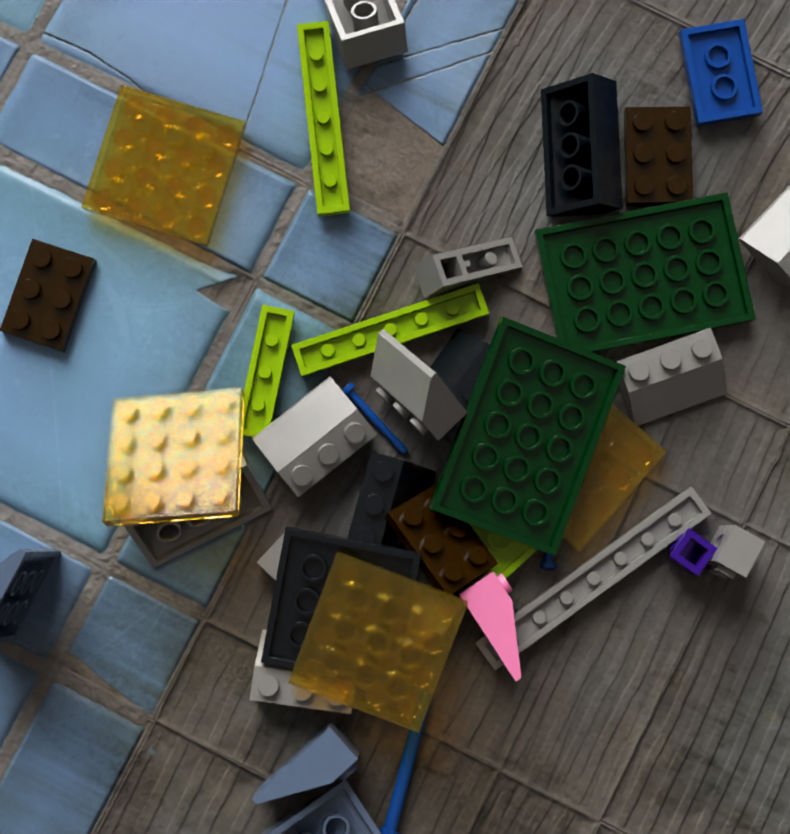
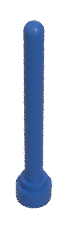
M426 689L421 690L418 694L385 824L380 826L379 829L381 834L400 833L397 828L432 697L431 692Z

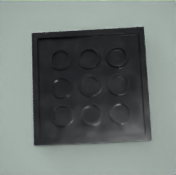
M287 526L284 533L261 662L396 689L421 553Z

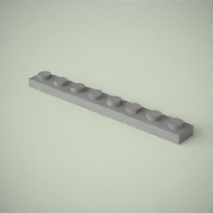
M692 486L688 487L514 613L518 652H522L675 541L688 528H693L712 514ZM485 635L475 641L494 670L504 665Z

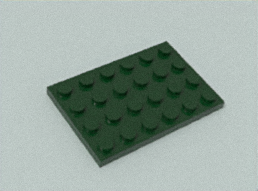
M728 192L536 229L534 231L556 338L592 353L696 333L710 327L711 329L756 320Z
M500 317L466 407L468 413L462 418L429 509L556 556L626 366L506 317Z

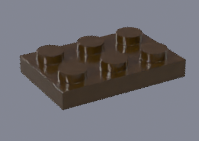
M625 107L626 206L664 205L693 199L690 107Z
M32 238L0 331L65 353L97 261L94 258Z
M436 483L388 512L384 519L407 550L421 553L420 569L441 598L446 600L493 569L498 562L469 523L429 509L438 484Z

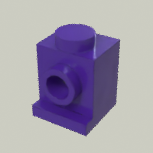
M688 528L685 534H680L670 546L671 554L668 560L689 575L699 576L717 550V547Z

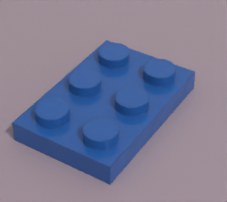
M739 19L681 29L678 36L696 127L760 116L763 113L745 20Z

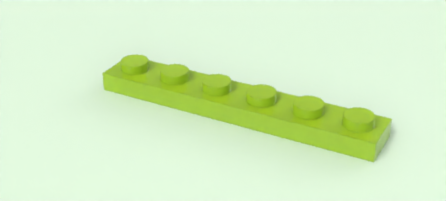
M329 21L297 24L317 215L322 217L350 214Z
M476 283L292 344L291 347L303 378L374 354L378 333L382 329L401 344H405L489 316V311L480 285Z

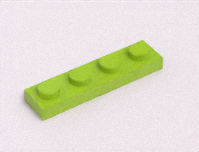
M262 305L235 431L237 435L253 438L273 422L295 311Z

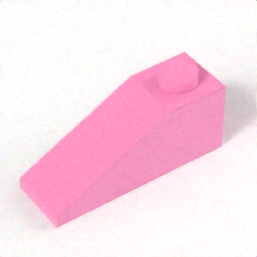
M490 571L458 592V595L512 678L518 681L522 677L513 602L508 595L513 589L502 573L496 576L493 571Z

